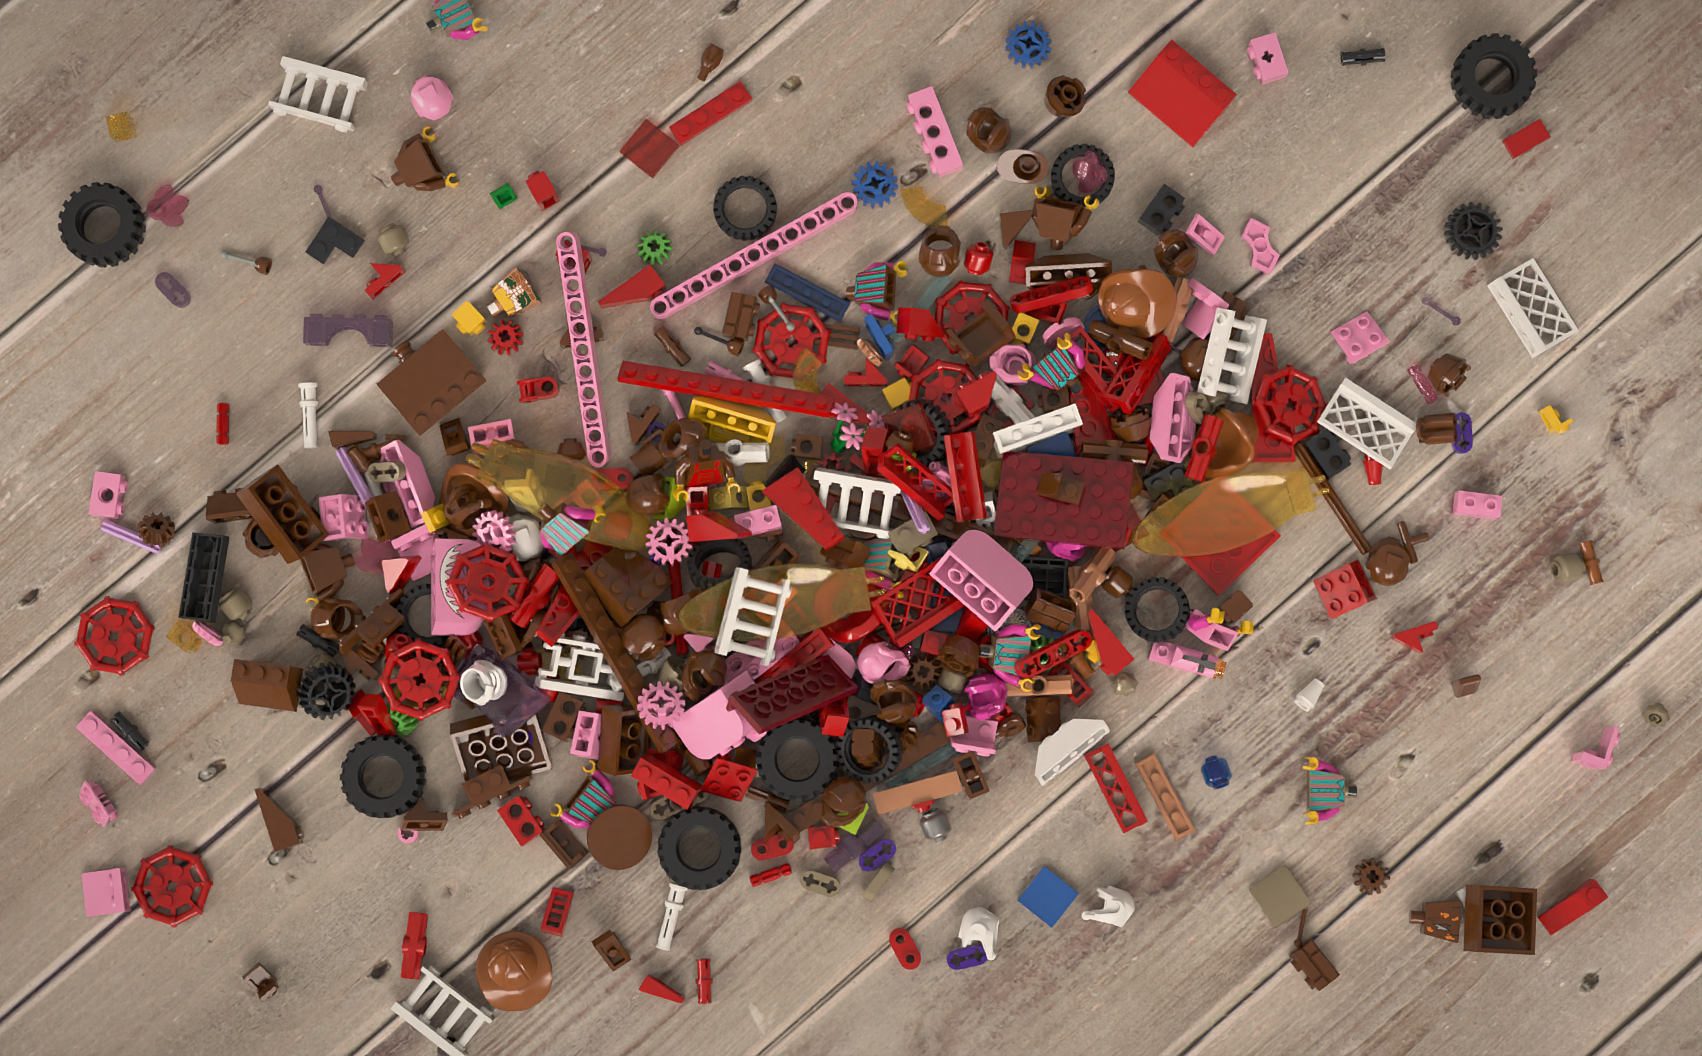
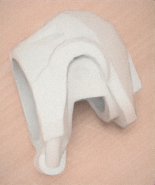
M520 513L509 517L508 523L514 524L512 531L517 533V535L512 537L516 544L511 545L513 550L509 553L514 552L517 555V560L523 562L538 557L543 548L539 533V523L527 515H520Z
M477 660L474 662V665L462 674L461 689L467 699L482 706L489 702V700L499 699L505 694L507 676L502 668L493 665L491 662Z
M1110 885L1107 888L1097 887L1098 896L1105 899L1104 908L1101 910L1083 911L1081 917L1084 920L1092 919L1123 927L1135 910L1133 897L1129 892Z
M983 907L969 909L963 915L958 936L962 939V947L966 948L967 945H971L973 940H980L987 959L994 960L997 955L999 917Z

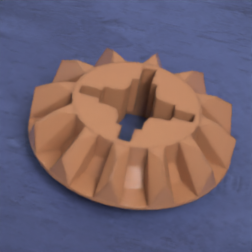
M861 337L857 341V345L871 363L880 367L884 364L882 361L883 356L867 338L864 340Z

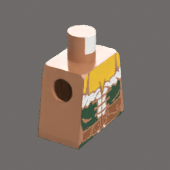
M516 267L492 289L497 299L487 305V308L493 317L505 310L508 316L512 318L542 303L518 267Z

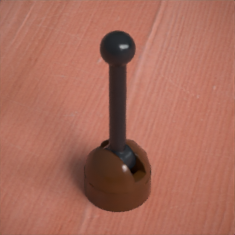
M701 327L694 329L696 335H704L727 345V350L732 355L739 357L743 350L744 340L732 338L727 341L703 331Z

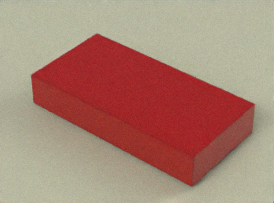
M1539 119L1507 137L1502 143L1512 159H1515L1548 140L1551 136Z

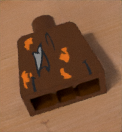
M1462 901L1423 902L1422 911L1410 910L1409 923L1421 924V934L1458 943Z

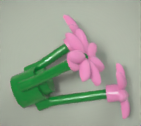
M835 403V408L831 412L838 414L837 420L839 421L836 429L832 432L834 438L830 442L831 448L837 453H843L847 448L854 445L859 450V442H863L866 429L860 428L856 430L855 424L851 423V418L858 419V416L854 414L857 409H848V403H844L843 406ZM872 410V414H867V417L872 421L869 423V427L886 429L889 426L883 421L884 416L882 414L878 416L875 410ZM844 421L851 423L850 429L846 426H842Z

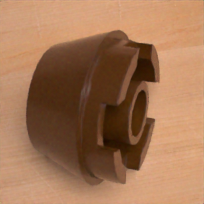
M1065 75L1055 77L1047 86L1044 97L1045 106L1052 115L1057 117L1077 115L1082 111L1086 103L1084 96L1086 89L1077 78L1072 79L1065 77Z
M1446 353L1433 362L1428 379L1437 393H1442L1448 397L1450 390L1453 389L1456 392L1467 378L1464 374L1466 370H1471V366L1466 363V359Z
M1142 406L1141 410H1134L1131 415L1125 414L1120 410L1116 412L1117 417L1110 416V427L1120 441L1137 443L1150 435L1152 414L1149 413L1147 406Z
M953 635L938 649L937 660L942 661L941 667L953 674H956L957 671L963 672L966 677H970L978 669L980 649L969 638Z

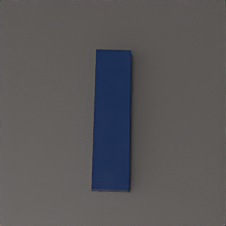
M775 263L765 280L767 285H772L773 288L809 307H814L815 310L840 323L850 306V302Z

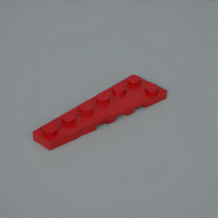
M1264 333L1251 386V417L1255 419L1258 427L1257 441L1254 445L1255 455L1252 463H1295L1294 446L1264 431L1265 427L1253 402L1257 398L1262 383V376L1279 370L1272 333ZM1281 378L1275 381L1277 386L1281 385ZM1270 389L1268 390L1265 399L1266 401L1271 399L1272 394ZM1266 407V409H1267V411H1268V414H1269V416H1270V419H1271V421H1272L1273 418H1272V416H1271V413H1270L1268 407ZM1282 423L1276 424V427L1287 431V428L1284 427L1286 425Z
M593 531L576 558L582 572L584 573L601 557L614 549V547ZM563 584L535 632L536 635L551 647L580 614Z

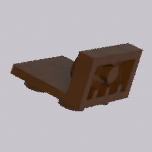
M512 612L498 617L492 622L483 620L500 660L523 652V649L533 648L532 642H529L523 648L521 647L518 638L522 627L508 618Z

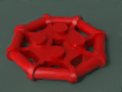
M960 280L940 298H936L934 319L944 333L943 338L940 339L950 350V354H959L960 350L958 348L954 350L948 343L947 339L950 337L945 332V329L950 328L955 333L969 323L965 320V317H968L969 314H974L976 318L984 311L980 304L984 302L987 295L998 307L996 310L1008 322L1010 306L1004 303L992 288V284L970 283ZM965 291L983 292L980 298L967 297ZM961 292L962 299L952 306L947 303ZM944 308L950 311L949 323L942 324Z
M783 302L779 307L787 319L794 323V330H787L784 321L774 328L769 325L780 316L775 309L762 319H758L755 344L752 351L761 360L771 377L780 376L803 381V378L822 364H826L829 338L832 333L814 311V307L808 308ZM788 313L804 315L805 317L802 321L791 320L788 317ZM809 319L813 322L819 333L813 334L806 325ZM767 329L771 332L770 344L763 346L765 330ZM791 336H794L795 340L798 341V344H794L793 348H790L789 343H786V340L790 339ZM821 338L819 352L816 354L812 352L814 339ZM772 350L778 359L775 365L765 351ZM811 356L815 359L800 369L799 363L805 358ZM782 363L795 364L796 370L779 367Z
M936 359V362L918 374H913L911 377L912 384L908 401L918 399L920 385L926 389L924 396L926 402H934V406L939 405L941 407L940 412L945 411L947 414L945 419L950 420L949 428H952V433L949 435L959 434L975 422H980L981 419L980 412L971 418L967 417L957 425H954L953 421L964 413L967 415L957 398V391H959V387L963 384L961 380L964 376L971 384L978 380L970 369L969 364L966 363L964 365ZM942 369L960 372L957 378L944 376ZM938 370V378L929 384L924 381V379ZM942 394L952 395L949 404L946 401L941 402ZM912 412L923 428L922 431L925 433H937L931 419L927 420L921 412Z
M1289 364L1280 370L1270 374L1266 373L1262 376V383L1257 398L1253 402L1259 412L1266 433H1271L1287 441L1289 445H1295L1300 440L1319 434L1321 424L1317 421L1328 403H1325L1317 383L1318 379L1315 376L1312 377ZM1285 377V384L1277 386L1275 381ZM1293 377L1305 382V384L1302 386L1301 384L1294 383ZM1309 388L1312 391L1316 403L1311 402V399L1307 392ZM1270 389L1272 396L1271 399L1266 401L1265 399ZM1288 399L1293 402V410L1286 406L1289 403ZM1266 407H1268V409H1269V411H1270V413H1271V416H1272V418H1273L1272 421H1271V419H1270V416H1269V414H1268V411H1267ZM1317 409L1311 423L1308 418L1312 414V410ZM1282 423L1286 425L1284 427L1287 428V431L1276 427V424ZM1299 424L1306 428L1297 433L1295 432V426Z
M483 543L482 546L463 554L458 553L455 556L456 561L450 577L446 581V586L450 588L459 606L458 610L461 613L466 612L483 618L487 622H492L494 619L512 611L517 612L520 609L519 605L526 586L529 584V579L526 578L516 558L517 555L514 552L509 553L490 546L488 543ZM480 555H484V559L481 560V562L472 563L471 561H469ZM489 555L498 557L505 561L503 563H500L498 561L490 559ZM509 564L516 578H511V576L508 575L506 567ZM463 565L469 569L466 578L458 579ZM487 577H490L494 585L485 586L482 579L486 580ZM510 585H517L514 596L511 598L507 594ZM459 586L466 587L467 593L470 595L467 600H465ZM475 600L486 604L487 610L470 604ZM501 600L507 603L502 607L492 610V604H497Z
M105 596L102 601L89 610L81 612L79 615L81 617L74 645L78 647L90 665L89 669L124 676L125 672L149 658L148 653L155 627L140 608L139 602ZM113 607L127 609L128 612L125 616L114 614ZM107 608L108 614L98 621L92 618ZM133 614L142 625V628L137 629L132 622L131 617ZM90 622L94 625L92 638L85 639ZM112 631L120 632L117 642L110 640ZM144 633L141 648L139 649L136 647V638L138 634ZM93 643L98 650L99 655L96 659L87 647V644ZM132 651L137 653V655L123 663L122 658ZM105 656L116 658L117 665L103 663L102 660Z
M416 638V641L399 649L390 650L381 678L378 679V684H381L391 706L390 709L393 712L397 711L417 718L419 721H424L425 718L451 707V702L461 676H459L447 648L444 649ZM416 650L415 658L407 662L400 659V657ZM421 650L438 657L434 661L423 658ZM441 660L443 661L449 673V676H443L440 672L438 663ZM397 662L401 665L397 679H390ZM422 673L426 682L417 686L414 677ZM443 681H450L443 698L439 694ZM390 683H397L402 693L398 700ZM434 697L440 701L424 709L423 702ZM406 698L418 702V709L401 703Z
M168 845L167 848L141 859V865L131 891L134 892L144 913L143 916L146 919L151 918L175 928L178 924L204 913L203 909L211 886H213V881L210 880L199 854L195 855L175 848L173 845ZM168 857L167 865L159 869L153 865ZM174 857L189 861L190 863L186 867L180 866L175 863ZM194 866L202 882L195 881L191 872ZM148 869L153 872L149 886H143ZM170 880L173 883H178V886L175 887V892L167 888ZM202 886L198 900L195 903L192 900L196 887ZM143 890H149L155 901L151 907ZM187 903L192 907L177 915V908ZM159 905L171 909V916L155 910Z

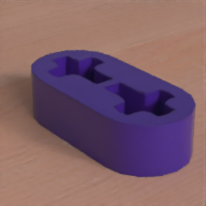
M1460 412L1456 414V418L1459 420L1462 417L1466 424L1462 427L1463 432H1460V425L1457 424V442L1461 440V435H1463V441L1467 442L1468 445L1462 450L1461 446H1457V442L1451 444L1452 449L1456 453L1465 454L1473 446L1472 421L1468 414Z
M889 839L878 842L860 856V867L865 871L875 870L895 855V843ZM883 843L892 845L890 849L892 853L890 855L887 853L881 856L878 855V852L883 849L881 846ZM876 854L878 858L872 862L873 867L863 866L862 863H864L866 855L870 858Z
M980 945L956 949L947 956V964L954 970L984 964L987 960L986 952L983 946ZM975 949L984 952L981 961H977L976 958L969 959L968 955L974 954ZM953 954H957L958 957L966 956V960L960 961L959 966L950 962V959H953Z

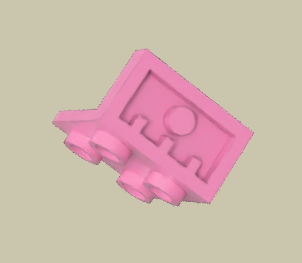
M1192 278L1187 285L1194 289L1192 294L1199 299L1186 315L1182 324L1204 339L1212 331L1217 308L1227 309L1229 304Z
M338 494L319 497L321 523L330 534L323 541L344 538H368L369 527L366 522V505L363 504L358 495Z
M426 524L391 541L394 549L399 552L401 557L415 555L422 557L411 575L413 581L431 574L433 536L437 531L430 533Z
M966 715L969 733L950 736L952 747H955L956 751L967 753L968 750L977 751V754L981 756L995 754L994 740L998 720L984 719L978 721L971 715Z
M1605 727L1598 751L1581 750V752L1573 754L1571 761L1595 770L1606 769L1607 766L1611 765L1614 754L1611 753L1613 746H1616L1620 739L1619 727Z
M126 868L82 874L87 917L131 911Z

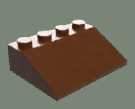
M441 329L376 384L418 435L421 436L485 383L486 379L444 329Z
M534 701L450 723V737L465 782L500 765L503 766L509 780L552 769ZM518 731L524 732V733H521L522 735H520V734L517 735V734H516V732H518ZM528 731L533 735L532 745L529 744Z

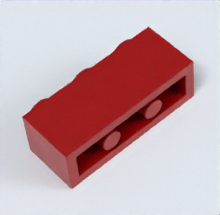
M649 753L640 758L631 777L685 809L690 808L694 804L703 788V785Z

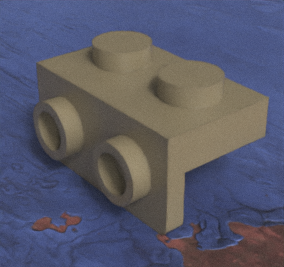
M924 511V514L930 525V530L926 534H922L917 530L912 518L887 532L897 550L895 552L904 554L907 557L916 552L915 547L919 545L924 547L933 542L932 537L938 535L926 511Z

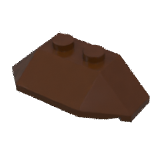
M1089 253L1045 255L1025 265L1026 287L1030 290L1081 276H1088L1093 285L1092 293L1073 300H1089L1098 294L1103 279L1112 273V260Z

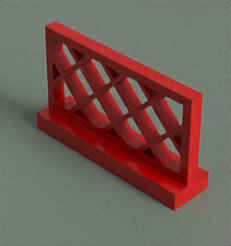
M939 557L871 602L890 636L889 641L893 647H903L965 606L953 594L949 597L943 596L944 587L941 584L938 594L928 592L931 580H935L929 573L942 557ZM919 577L927 578L924 590L915 588L916 579ZM902 588L909 589L907 602L897 600L899 590ZM914 591L923 593L921 605L911 603ZM928 595L937 597L933 608L925 607ZM885 599L892 601L889 613L883 612L879 606V603ZM896 602L906 605L903 617L893 615ZM910 606L920 608L918 617L914 620L908 618ZM893 617L902 620L901 628L896 632L891 627Z

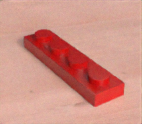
M740 81L669 126V129L680 146L751 102L752 97Z
M819 627L758 677L755 682L758 684L768 677L772 678L785 670L794 669L799 664L813 661L821 657L835 644L825 630Z

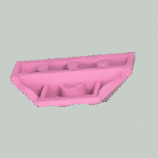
M1175 373L1169 374L1154 395L1150 440L1162 460L1181 463L1183 457L1191 450L1195 438L1196 423L1192 421L1185 407L1186 397L1194 389L1190 384V377Z
M395 440L381 448L382 456L380 462L401 461L406 467V475L402 480L382 482L386 493L397 492L402 501L405 517L409 520L410 528H415L425 523L421 513L433 508L435 495L421 458L400 440ZM391 469V473H397L396 469Z

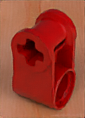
M551 377L529 378L517 381L521 395L519 403L552 399L560 392L559 384ZM547 383H553L554 389L550 393L544 392V386Z

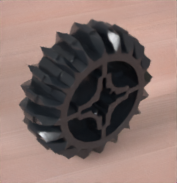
M1473 202L1468 204V208L1465 204H1462L1460 210L1455 208L1453 210L1454 215L1450 214L1447 217L1450 222H1446L1444 227L1450 230L1445 231L1444 236H1450V238L1446 240V244L1453 243L1450 250L1454 251L1457 248L1459 250L1457 252L1458 257L1465 253V260H1468L1471 254L1473 260H1477L1479 255L1484 259L1487 253L1492 254L1494 252L1493 248L1499 246L1496 240L1502 239V235L1498 234V232H1501L1503 227L1496 226L1501 222V219L1494 220L1493 217L1497 213L1494 211L1489 214V206H1486L1483 210L1482 203H1478L1476 208ZM1471 215L1478 216L1485 222L1478 223ZM1463 217L1465 229L1458 234L1457 225ZM1472 227L1476 230L1480 229L1475 235L1474 233L1466 234ZM1489 229L1488 242L1483 246L1482 232ZM1462 240H1469L1476 247H1470L1464 244Z
M320 662L318 669L312 666L313 671L311 673L305 671L307 677L300 678V682L303 685L297 686V690L300 692L297 694V698L300 701L299 705L304 708L306 714H311L315 719L319 716L321 720H325L326 716H328L329 719L333 720L334 714L341 717L340 711L342 709L348 711L346 705L353 704V700L350 697L356 696L353 690L356 688V684L352 682L354 680L353 676L349 674L346 668H342L340 664L334 666L332 662H328L327 666H325L324 663ZM328 678H338L341 680V682H330ZM314 699H317V701L323 700V702H324L325 704H324V705L315 704V703L312 702V700H314Z

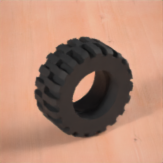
M1492 33L1489 37L1485 34L1477 40H1472L1462 50L1453 64L1451 88L1456 90L1454 96L1457 101L1461 99L1463 102L1461 107L1465 110L1467 108L1471 109V114L1476 117L1481 114L1483 119H1490L1491 117L1501 119L1504 115L1509 116L1513 114L1532 95L1531 92L1536 86L1537 69L1533 67L1536 64L1534 57L1530 58L1528 56L1530 50L1527 47L1523 49L1520 46L1521 41L1518 39L1511 41L1510 35L1504 34L1503 37H1499V33ZM1496 59L1509 68L1513 83L1506 93L1491 94L1479 86L1475 78V68L1480 61Z
M93 182L90 187L85 184L80 187V192L73 191L70 194L71 200L69 202L65 200L62 205L65 207L64 212L60 211L58 216L61 219V223H58V230L62 232L60 237L62 242L67 245L66 248L81 261L92 266L97 265L101 268H106L107 265L112 267L118 266L119 261L122 260L124 263L130 259L128 255L131 253L135 255L138 251L136 246L144 241L142 233L146 232V226L143 224L145 216L141 212L138 202L122 188L115 187L111 183L106 182L103 185L99 182ZM110 206L116 209L120 215V227L117 234L111 240L102 244L90 242L84 233L87 217L97 208Z
M796 718L767 731L761 738L756 756L757 771L764 785L775 795L792 801L809 800L823 793L824 789L835 779L839 768V754L836 753L838 748L832 736L822 734L821 724L807 718ZM804 739L810 742L817 750V768L806 779H790L778 767V752L782 745L789 740Z
M377 735L357 742L354 745L355 747L347 752V758L345 762L342 761L341 768H343L342 774H340V781H342L343 785L341 789L347 796L346 800L355 807V810L369 817L392 818L406 813L408 809L413 808L417 804L416 801L418 798H421L424 785L426 786L427 779H425V773L427 772L426 766L422 763V756L417 753L413 745L395 736ZM379 756H389L395 759L403 770L404 777L400 789L388 797H377L371 794L365 787L363 780L365 767L372 759Z
M700 806L683 809L673 815L661 830L657 850L660 865L666 872V875L679 886L691 890H707L722 884L735 872L742 853L741 838L734 823L720 811ZM697 827L711 830L717 836L720 843L718 859L710 867L704 869H695L688 866L682 860L679 853V844L683 835Z

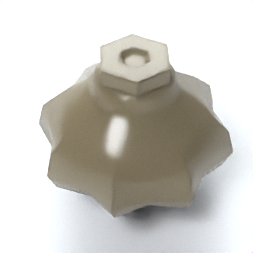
M235 621L224 623L223 629L220 632L223 637L222 640L231 647L242 645L243 640L246 638L243 626L238 625Z
M1123 672L1115 676L1111 687L1115 690L1116 695L1128 696L1130 693L1135 692L1139 682L1135 679L1134 674Z
M1661 703L1648 705L1642 712L1645 722L1650 723L1654 727L1665 726L1666 722L1670 720L1667 709Z

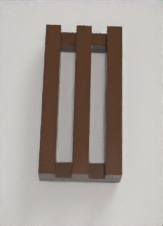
M824 323L827 329L855 333V336L832 333L830 338L853 340L854 344L829 341V347L858 350L857 341L859 340L860 328ZM820 338L815 339V345H820Z
M452 634L447 639L443 648L450 650L449 655L451 659L456 654L457 649L461 648L453 661L457 669L469 648L455 634ZM441 660V667H445L443 661Z

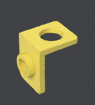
M726 486L709 489L710 510L747 508L746 486H740V493L742 494L741 503L736 499V486L730 488L731 495L726 490Z
M915 547L916 552L914 553H920L919 559L915 562L910 561L913 554L906 557L904 554L889 550L888 554L895 560L894 564L897 567L917 572L929 552L926 549Z

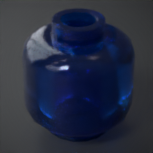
M1216 755L1208 757L1200 769L1205 784L1208 787H1213L1214 790L1230 784L1232 772L1226 759L1218 758Z

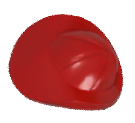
M846 570L837 571L825 577L818 585L813 598V613L820 627L825 630L831 639L842 643L855 642L868 636L882 623L871 602L887 592V590L867 580L861 572L851 570V572ZM885 599L879 603L883 612L888 613L890 600Z

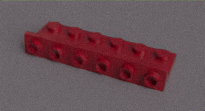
M827 654L806 664H799L796 668L789 671L785 670L775 677H768L756 685L751 684L744 690L733 692L728 698L726 710L730 712L737 709L758 734H762L854 694L858 686Z

